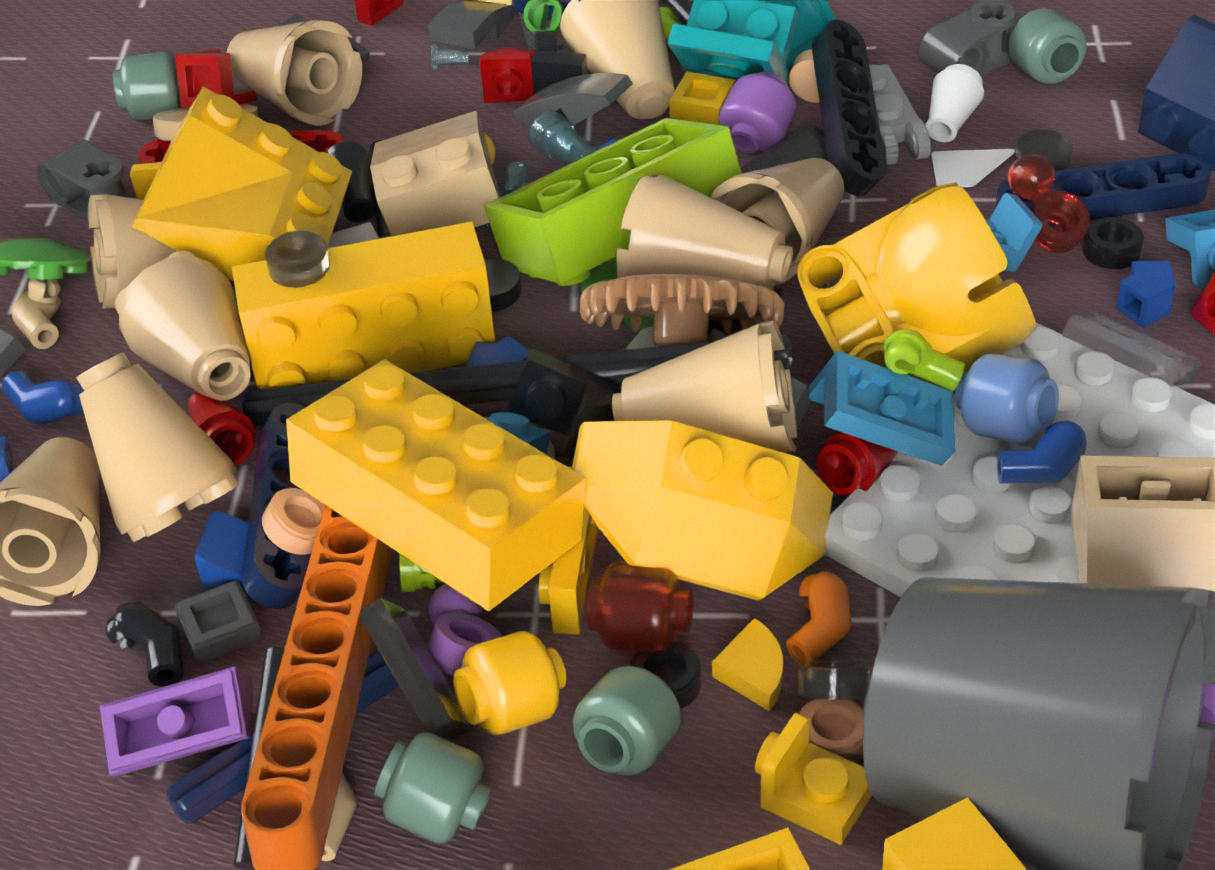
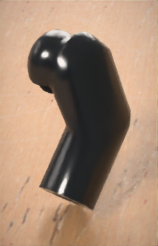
M141 602L119 605L116 608V613L106 621L105 625L106 635L111 643L115 644L121 639L120 647L123 649L132 648L137 643L143 646L146 651L148 679L153 685L165 687L178 683L183 678L184 673L180 635L176 625Z

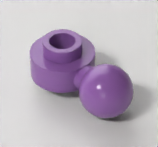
M444 584L436 589L429 600L428 615L434 628L428 642V650L437 660L438 666L446 673L454 676L455 671L462 667L463 657L470 647L502 637V635L492 624L481 619L483 607L448 584Z

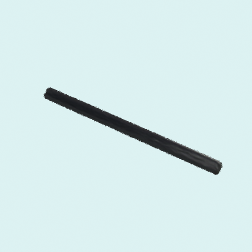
M781 333L785 350L774 351L775 361L781 360L784 369L791 370L793 366L792 342L789 335ZM715 341L555 358L622 384L625 378ZM526 361L413 372L409 374L462 405L505 401L511 399ZM351 379L249 390L245 393L244 403H242L243 413L252 421L254 426H262L266 423L273 409L279 404L291 402L307 407Z

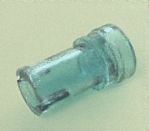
M555 110L542 113L530 128V144L549 158L558 159L566 166L599 149L577 134L575 126Z

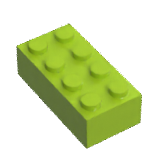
M664 118L484 205L502 260L515 265L520 273L527 274L531 278L551 281L559 286H571L586 280L591 275V269L605 262H616L617 248L629 250L631 230L622 229L621 225L631 194L643 176H652V174L665 175L711 197L713 191L726 180L742 174L729 126Z

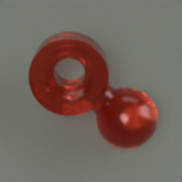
M1038 154L1023 155L1010 167L1008 181L1016 195L1032 200L1035 205L1031 211L1041 221L1042 228L1034 243L1051 253L1068 252L1078 245L1089 230L1090 215L1088 209L1073 194L1053 191L1052 186L1055 180V172L1048 159ZM1047 222L1056 223L1062 233L1053 230Z

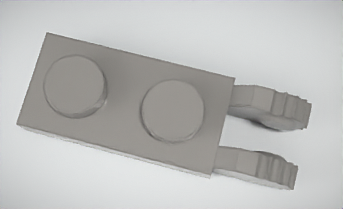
M869 64L885 164L897 163L899 157L898 143L901 142L906 143L915 160L929 158L931 144L927 128L925 129V124L918 117L888 64ZM841 82V84L849 90V88Z

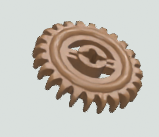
M648 274L599 281L586 287L580 296V315L590 325L596 320L597 326L601 328L611 313V324L615 331L619 329L624 316H631V327L634 333L638 332L642 318H653V340L658 347L708 341L710 320L721 321L723 332L727 334L731 332L732 319L739 320L742 330L752 326V319H754L755 324L775 321L778 327H780L784 318V302L778 293L767 287L756 286L755 284L736 279L687 274Z

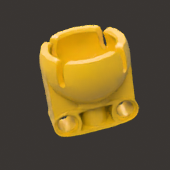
M957 182L935 186L913 198L907 205L833 245H822L811 249L798 264L797 276L808 306L834 354L836 351H840L888 368L884 360L883 346L885 340L893 332L901 329H912L919 332L934 350L964 362V372H966L984 354H1004L1022 344L1036 330L1035 318L1022 287L1012 279H1007L1003 282L999 276V273L1005 270L1008 264L1000 244L969 194L963 187L958 186ZM841 278L834 286L826 289L822 288L829 280Z

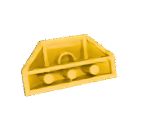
M676 421L583 422L580 425L572 470L586 477L584 506L598 528L630 567L759 601L824 556L826 546L825 534L829 525L833 492L800 457Z

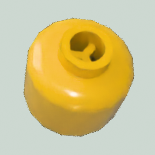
M519 631L470 647L463 657L462 667L454 673L453 685L458 706L465 719L472 725L479 724L492 735H502L551 718L559 705L560 689H563L566 685V671L559 653L554 648H546L535 635L527 631Z

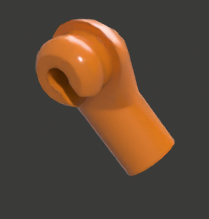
M821 571L818 574H811L805 577L799 587V596H808L804 607L810 610L811 619L787 639L786 648L790 656L804 667L812 666L846 636L852 626L848 587L839 576L829 571Z

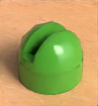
M530 0L526 4L523 13L525 25L534 34L535 31H553L557 35L561 32L560 23L565 9L558 0ZM548 6H553L550 28L545 29L548 20Z

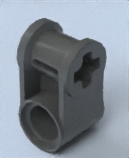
M982 0L951 19L934 25L926 33L920 44V60L938 73L950 65L963 64L976 70L980 76L998 67L1007 65L1012 61L1009 55L1008 41L1010 38V27L1016 20L1017 12L1015 7L1004 0Z
M84 139L37 165V177L50 199L58 206L66 207L88 220L90 195L110 194L131 198L126 194L121 179L124 175L122 161L118 157L98 149L88 140Z

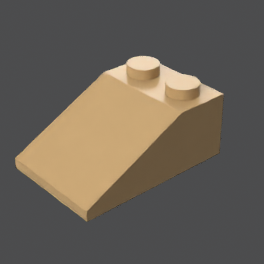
M477 110L375 143L370 168L376 200L391 236L471 221L474 228L489 223L484 205L500 198V193Z

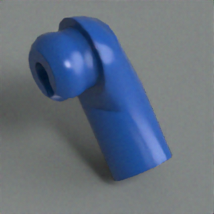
M24 371L9 373L2 382L1 388L3 393L28 421L35 424L52 423L64 419L66 416H78L83 412L79 394L84 392V390L78 383L69 384L66 380H53L36 384Z
M1060 421L1048 427L1033 450L998 451L997 475L999 484L1062 481L1080 460V456L1085 454L1087 445L1085 432L1081 426L1074 422Z

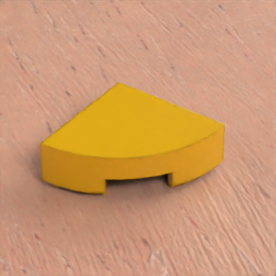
M754 618L712 661V677L770 711L780 696L783 679V654L777 639L763 623Z

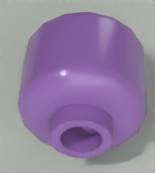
M769 72L745 75L740 77L732 86L720 110L719 123L722 126H729L734 147L740 151L754 153L757 150H774L785 138L794 119L797 103L793 93L790 91L789 85L779 76Z

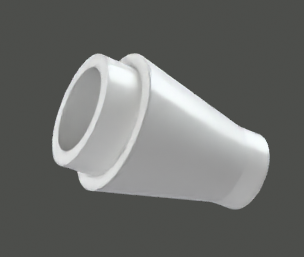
M953 64L935 76L929 118L925 126L932 139L939 142L954 140L958 130L983 100V81L976 70L967 65Z

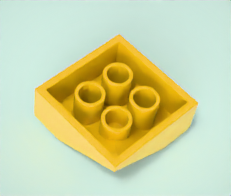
M203 86L176 131L132 227L176 251H189L199 259L210 261L230 280L234 281L232 266L327 249L352 171L341 165L332 155L318 152L293 138L283 127L263 121L242 109L232 98L216 94Z

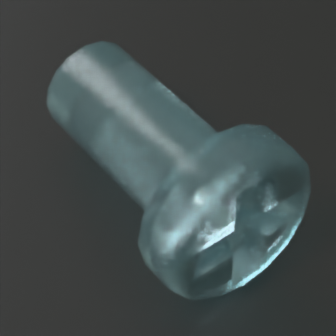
M432 44L431 69L438 70V65H468V50L438 49V44Z

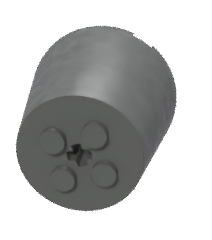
M937 577L919 578L904 592L889 619L878 649L869 690L864 703L863 758L865 776L872 796L878 802L920 820H924L968 797L1022 863L1039 870H1181L1198 818L1215 737V724L1201 722L1206 683L1215 685V591L1196 587Z

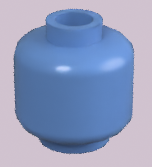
M984 354L972 364L968 372L963 373L955 389V402L962 412L965 425L974 434L1013 443H1023L1031 441L1040 431L1047 430L1051 426L1058 409L1059 390L1056 382L1050 379L1048 370L1037 360L1003 354Z

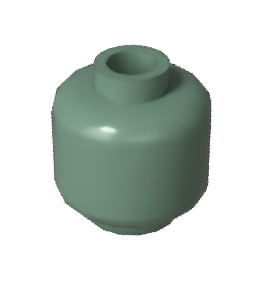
M1039 8L1028 12L1019 19L1011 31L1008 48L1009 55L1016 67L1040 83L1056 84L1065 81L1078 70L1084 60L1087 44L1086 36L1079 25L1054 9Z
M158 51L128 55L122 60L120 69L113 70V84L118 108L120 111H128L133 120L137 122L152 121L154 114L182 108L180 106L176 62L169 52Z
M629 665L617 667L605 674L578 703L572 719L574 736L583 756L591 765L599 770L622 776L641 774L656 762L675 738L681 723L680 705L672 689L659 676L644 668Z
M423 732L417 734L410 743L403 740L397 741L380 774L374 795L384 799L383 815L387 821L434 843L442 844L450 841L456 835L461 825L473 831L476 829L493 789L480 783L484 771V762L479 754L433 733Z

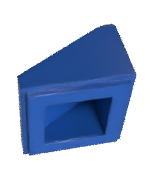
M212 511L210 513L195 552V563L204 590H211L238 579L243 592H246L242 583V569L249 523L227 513ZM274 558L270 564L275 571L280 558Z

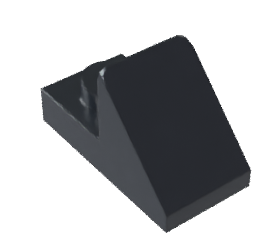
M531 348L506 412L522 415L528 418L530 422L565 435L560 457L566 459L574 458L579 428L583 422L614 421L612 397L613 394L621 393L622 384Z

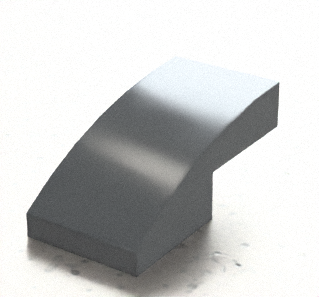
M478 0L454 1L443 8L428 24L430 42L476 49L484 38L497 40L516 15V10L512 5Z
M593 73L567 78L537 91L514 110L513 113L522 127L526 129L561 108L571 125L574 126L609 106L633 82L628 75L616 73Z

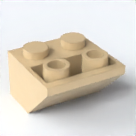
M1081 455L1071 508L1079 582L1196 587L1215 591V458Z

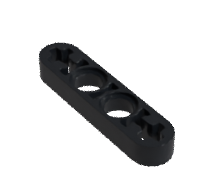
M835 19L831 20L812 41V53L828 162L833 164L842 176L844 191L854 196H863L886 174V164L864 39L852 25ZM840 81H841L842 83H844V84L849 88V90L846 89V88L840 83ZM845 121L849 122L856 129V131L849 127Z

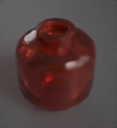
M614 561L608 566L603 577L595 576L592 579L587 602L588 627L590 631H598L600 639L607 649L662 654L676 641L678 632L688 633L690 631L694 611L692 590H681V581L668 567H640L628 565L626 561Z

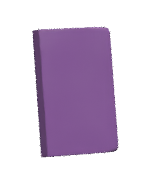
M234 666L100 705L109 775L113 777L251 738L253 704L251 676Z

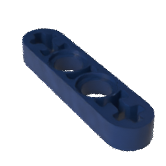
M1180 153L1016 176L1000 183L997 189L995 209L1005 193L1015 194L1041 221L1042 227L1096 220L1104 217H1116L1191 206L1202 202L1206 198L1212 169L1205 159L1192 154ZM1119 185H1131L1141 189H1126ZM1065 193H1079L1088 197H1072Z
M291 402L281 403L273 409L259 435L242 569V583L247 594L257 603L273 609L287 608L297 600L311 554L298 555L279 548L267 537L262 527V515L272 497L282 489L299 488L290 487L282 483L273 473V470H283L290 474L286 419L306 408ZM274 558L282 559L278 568V578L275 577L274 568L270 566Z

